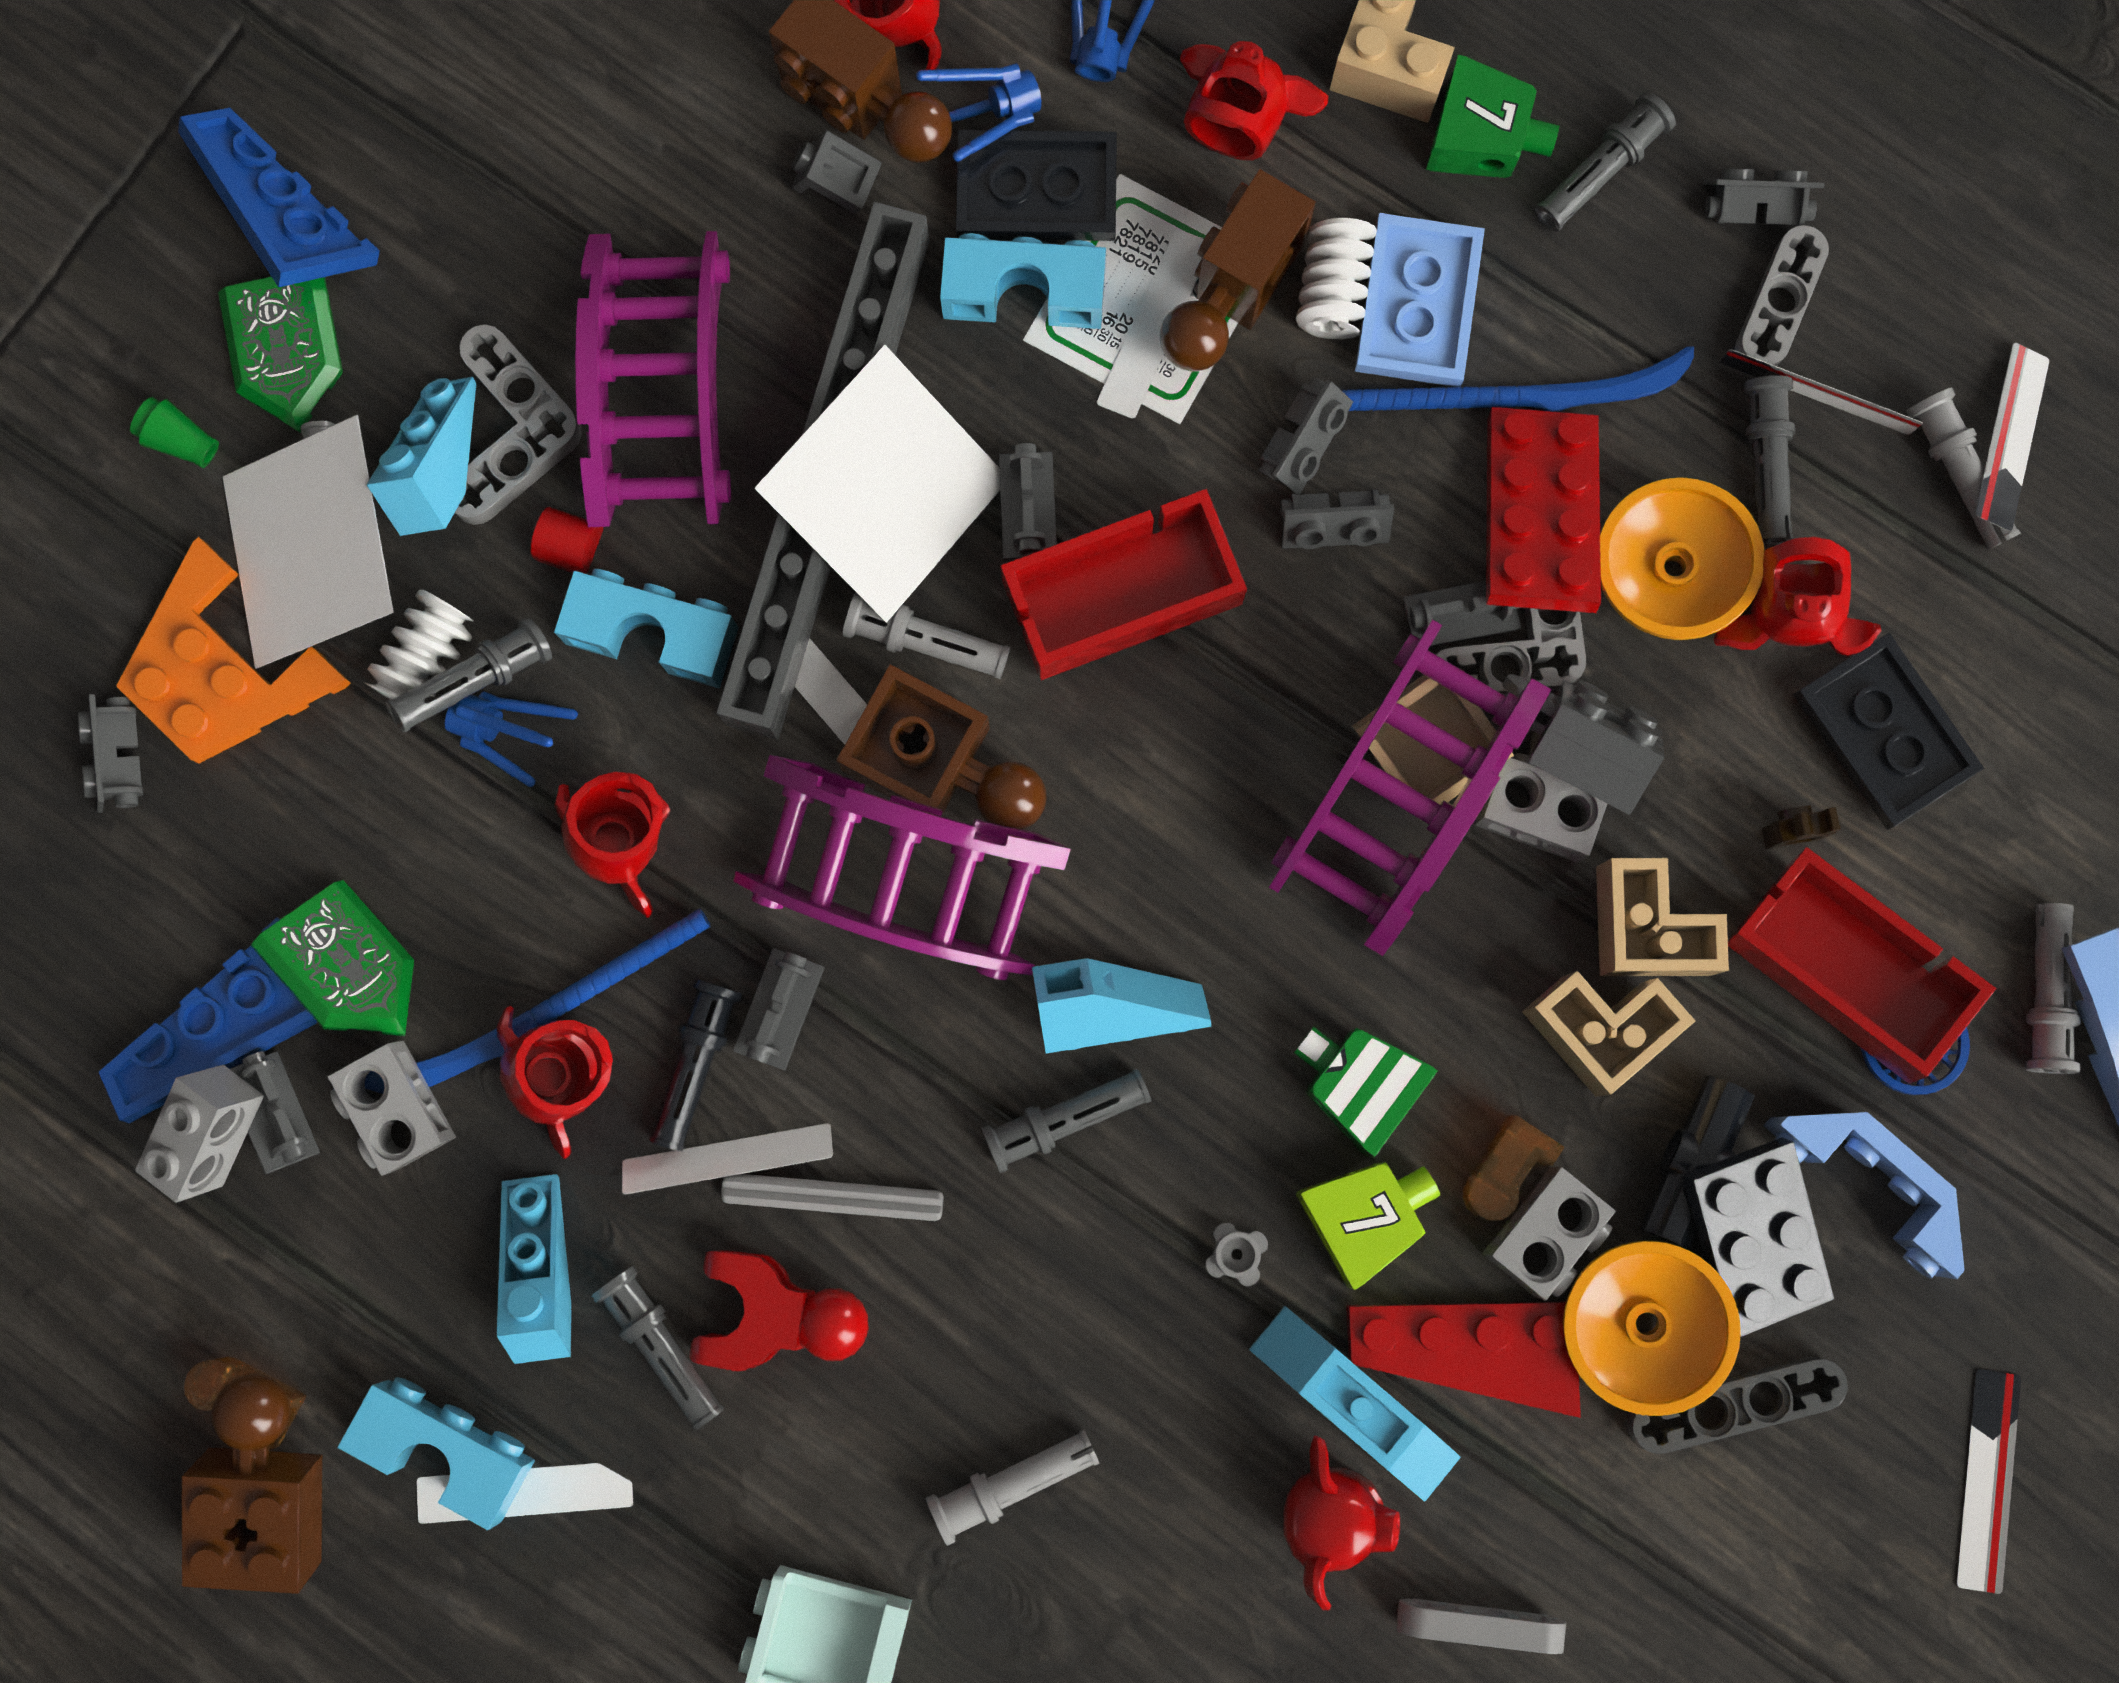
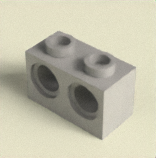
M1514 754L1513 758L1508 759L1498 776L1501 778L1479 812L1475 826L1576 863L1590 856L1607 803L1530 764L1529 755ZM1507 783H1519L1527 789L1530 797L1527 808L1515 807L1507 800L1505 794ZM1561 801L1571 802L1578 807L1581 813L1579 827H1570L1561 821L1558 815V806Z
M404 1040L387 1043L328 1076L334 1088L331 1090L330 1095L335 1108L342 1117L351 1119L360 1136V1139L357 1140V1145L361 1156L371 1168H377L381 1176L399 1170L456 1138ZM370 1071L378 1073L384 1081V1093L379 1100L370 1097L365 1090V1078ZM396 1120L404 1122L411 1131V1143L407 1149L398 1147L392 1140L391 1129Z
M225 1065L176 1077L135 1171L175 1203L223 1187L264 1095Z
M1550 1167L1482 1254L1534 1297L1547 1300L1551 1294L1558 1297L1575 1279L1578 1271L1573 1268V1265L1584 1251L1588 1250L1590 1253H1593L1609 1236L1612 1226L1607 1222L1616 1210L1563 1167ZM1569 1198L1574 1199L1580 1205L1582 1211L1580 1223L1572 1230H1566L1558 1219L1560 1205ZM1538 1242L1547 1252V1264L1541 1272L1531 1274L1523 1264V1254L1529 1245Z

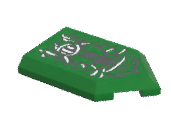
M272 277L225 286L218 292L236 393L301 433V426L309 422L312 417L310 413L327 388L331 390L343 373L325 277L278 287Z
M344 880L336 881L260 933L251 944L254 951L323 1029L347 1031V1029L380 1031L384 1035L405 1036L414 959Z

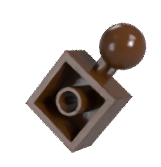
M793 0L768 31L782 88L797 102L805 104L808 100L822 110V115L826 121L838 131L847 133L850 130L865 140L881 120L884 122L885 137L891 149L899 157L910 162L921 163L930 161L938 157L948 146L952 135V121L946 106L937 97L927 92L914 91L901 95L902 91L894 43L834 0Z
M1259 169L1249 186L1243 182L1238 185L1227 204L1226 212L1230 215L1221 230L1213 226L1198 250L1197 255L1202 259L1196 268L1194 276L1199 278L1196 297L1199 300L1187 301L1177 305L1166 315L1161 325V348L1173 365L1186 371H1202L1216 364L1222 358L1228 346L1229 330L1225 320L1226 316L1245 328L1252 329L1303 249L1316 201Z
M891 664L836 760L843 773L891 798V795H896L941 809L943 811L942 814L957 787L976 796L978 810L986 822L1020 830L1032 826L1040 818L1046 805L1045 785L1038 773L1028 765L1020 762H1003L989 767L974 759L990 729L987 715ZM918 735H922L926 748L922 752H915L913 755L907 754L902 743L904 739L914 741Z
M261 1374L243 1375L233 1379L221 1389L213 1403L212 1424L219 1438L233 1449L208 1448L182 1476V1587L298 1594L322 1562V1454L269 1451V1445L277 1440L287 1427L291 1408L289 1397L284 1388L276 1380Z

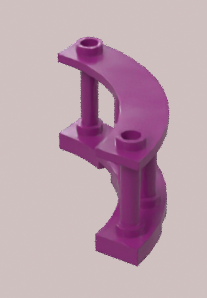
M706 231L702 256L622 258L621 253H613L611 234H589L582 260L581 277L582 279H591L589 298H578L575 352L577 424H588L589 432H586L588 457L580 458L588 527H610L615 506L622 505L623 500L705 498L707 524H718L722 503H730L731 501L729 470H721L716 390L718 310L722 283L730 282L728 251L719 250L717 231ZM699 279L698 296L616 298L615 294L617 286H623L624 280ZM697 318V352L615 354L613 349H609L610 326H617L618 320ZM697 375L698 415L616 416L615 411H609L608 382H615L616 377ZM700 437L702 476L622 478L621 473H614L611 444H617L618 439Z
M1433 619L1420 639L1410 633L1393 661L1402 670L1298 840L1287 835L1271 861L1272 865L1279 868L1278 873L1269 886L1275 892L1279 893L1291 872L1295 871L1368 915L1366 921L1374 927L1364 945L1381 956L1386 953L1412 917L1414 912L1411 909L1424 891L1429 892L1500 780L1501 777L1498 775L1514 748L1516 750L1519 748L1552 690L1531 678L1518 697L1511 692L1504 696L1428 651L1442 627L1440 623ZM1415 670L1493 715L1491 721L1499 725V728L1487 749L1479 744L1474 749L1397 703ZM1384 722L1463 768L1460 774L1467 777L1468 780L1453 805L1444 800L1441 804H1438L1363 759ZM1350 778L1428 824L1426 830L1434 835L1419 858L1412 853H1409L1407 857L1330 811ZM1317 831L1322 832L1395 876L1393 882L1399 885L1393 896L1390 897L1382 893L1379 897L1306 853L1305 850Z
M769 755L763 776L783 785L782 795L786 797L764 875L736 871L733 882L753 892L751 898L753 902L774 909L787 907L816 920L871 939L923 954L974 965L978 973L994 979L1007 980L1009 972L1032 976V967H1035V965L1010 952L1033 874H1039L1042 866L1064 870L1070 848L1036 832L1002 826L974 819L973 825L945 818L941 816L943 811L935 807L896 795H891L890 800L864 792L865 784L832 772L815 763ZM815 799L831 805L828 814L833 816L813 888L809 892L786 880L807 805L808 803H814ZM863 817L890 825L888 834L893 836L870 915L832 901L855 823H861ZM923 836L952 844L950 852L955 854L932 933L891 922L914 844L921 843ZM985 853L1009 859L1007 865L1012 867L989 945L954 938L977 861H983Z

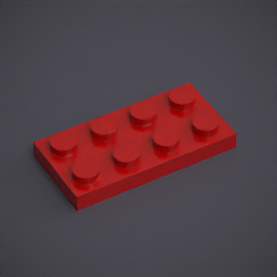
M1491 407L1487 419L1486 605L1596 613L1601 604L1599 415Z

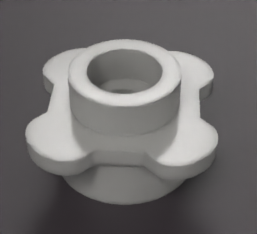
M1231 1223L1218 1225L1213 1233L1216 1240L1213 1255L1206 1260L1208 1273L1215 1278L1223 1275L1237 1278L1240 1284L1244 1286L1255 1284L1260 1278V1272L1257 1267L1260 1263L1261 1253L1265 1252L1268 1248L1267 1238L1259 1231H1253L1250 1234L1237 1231ZM1234 1249H1240L1242 1252V1257L1239 1260H1235L1231 1256Z

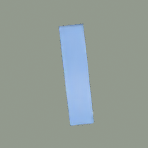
M2119 927L2061 949L2083 999L2076 1001L2075 1004L2096 1052L2089 1054L2088 1057L2119 1126Z

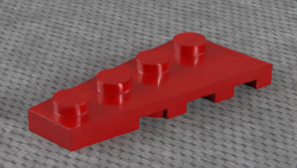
M1566 1301L1347 1305L1348 1359L1356 1366L1581 1418L1579 1374L1568 1354L1563 1332Z

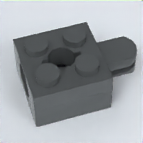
M1509 674L1502 685L1507 692H1511L1518 697L1529 681L1520 676ZM1563 680L1555 695L1551 692L1549 693L1530 727V730L1534 731L1531 738L1529 763L1630 815L1665 758L1662 730L1656 727L1658 721L1639 708L1629 706L1624 711L1606 702L1609 697L1608 694L1593 684L1579 680L1577 685Z

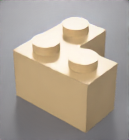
M1359 0L1336 62L1330 91L1428 123L1455 47L1406 31L1416 0Z
M1611 858L1596 867L1600 976H1712L1729 971L1727 914H1670L1668 858Z
M1578 971L1561 977L1522 1011L1595 1097L1613 1094L1695 1022L1694 1018L1658 978L1640 983L1610 1009Z

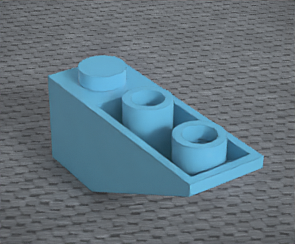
M473 377L452 381L447 378H441L425 386L421 391L419 401L409 417L401 423V430L389 449L380 457V464L367 483V487L400 536L446 529L465 495L476 382Z
M1089 958L1032 967L1046 1054L1212 1027L1202 984Z
M557 1174L502 1181L497 1338L514 1364L571 1357V1295L560 1181Z

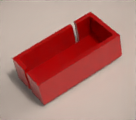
M1207 489L1161 505L1158 519L1160 532L1152 534L1154 518L1151 511L1148 510L1000 565L1003 586L1019 626L1023 627V637L1040 681L1243 604L1247 587Z
M1808 847L1789 863L1762 897L1763 900L1753 908L1728 940V947L1908 1084L1929 1076L1997 989L1954 956L1934 966L1930 972L1923 968V965L1937 958L1943 951V948Z

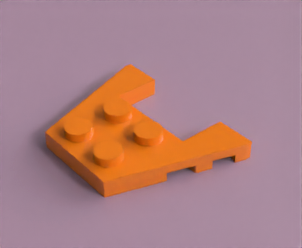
M200 537L191 544L116 685L190 760L198 764L262 732L260 728L287 714L293 716L309 708V703L330 692L336 694L351 684L336 667L312 646L297 658L272 684L254 669L200 616V613L239 576V573Z

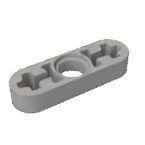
M1805 225L1794 227L1777 244L1736 341L1735 351L1774 366H1778L1786 357L1828 257L1829 245L1827 239L1818 229ZM1801 244L1807 247L1805 256L1808 258L1800 266L1796 274L1787 272L1796 257L1794 248ZM1773 288L1788 290L1795 300L1794 310L1780 312L1774 309L1768 300L1769 290ZM1767 325L1776 327L1767 343V348L1770 351L1765 357L1756 353L1758 345L1755 342L1766 330Z
M1400 1599L1396 1631L1421 1639L1544 1654H1562L1564 1652L1566 1621L1537 1613L1422 1599Z

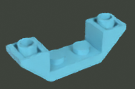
M1286 1306L1280 1310L1249 1348L1271 1370L1423 1501L1427 1500L1461 1458L1426 1425Z

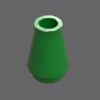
M154 397L148 398L139 407L131 422L130 433L139 438L140 446L192 462L201 468H205L212 461L219 447L218 440L209 436L168 399L159 401Z

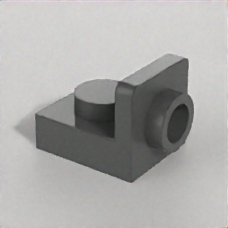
M825 131L812 143L806 140L798 150L791 167L792 170L798 173L791 188L800 194L806 189L811 188L856 214L863 209L882 162L831 132Z

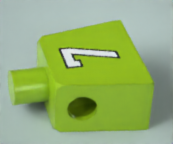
M1379 1162L1301 1189L1295 1193L1347 1288L1356 1290L1364 1285L1425 1234V1230L1414 1210L1440 1196L1435 1181L1424 1166L1396 1180L1386 1162Z

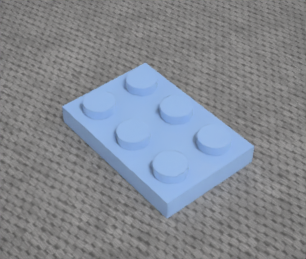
M1379 213L1376 221L1377 233L1373 242L1374 254L1370 263L1371 275L1367 283L1368 296L1364 304L1366 312L1365 317L1362 319L1355 372L1461 387L1465 375L1485 228Z

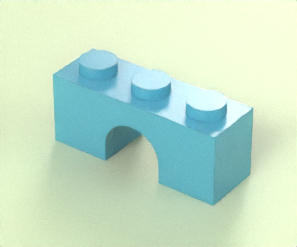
M973 233L963 234L959 238H945L940 295L943 319L996 322L997 305L1002 294L1015 285L1028 284L1037 287L1046 295L1048 299L1049 326L1101 329L1106 247H1096L1093 243L1083 240L1068 241L1064 245L1043 244L1040 240L1032 237H1018L1011 242L989 240L983 235Z
M593 569L591 575L577 571L573 572L554 631L565 645L617 659L622 642L630 631L640 626L653 625L663 629L665 633V644L659 663L668 674L720 689L739 628L732 616L727 614L728 608L726 606L703 598H697L695 605L675 599V592L654 584L646 583L643 590L623 585L624 578L601 569Z
M396 1377L393 1382L386 1380L373 1384L337 1448L389 1475L404 1468L418 1444L432 1445L442 1451L450 1467L449 1482L438 1503L486 1530H490L501 1523L535 1459L522 1453L525 1448L524 1444L508 1434L495 1431L491 1436L472 1426L475 1418L456 1406L445 1404L443 1409L430 1403L423 1399L426 1391L406 1379Z

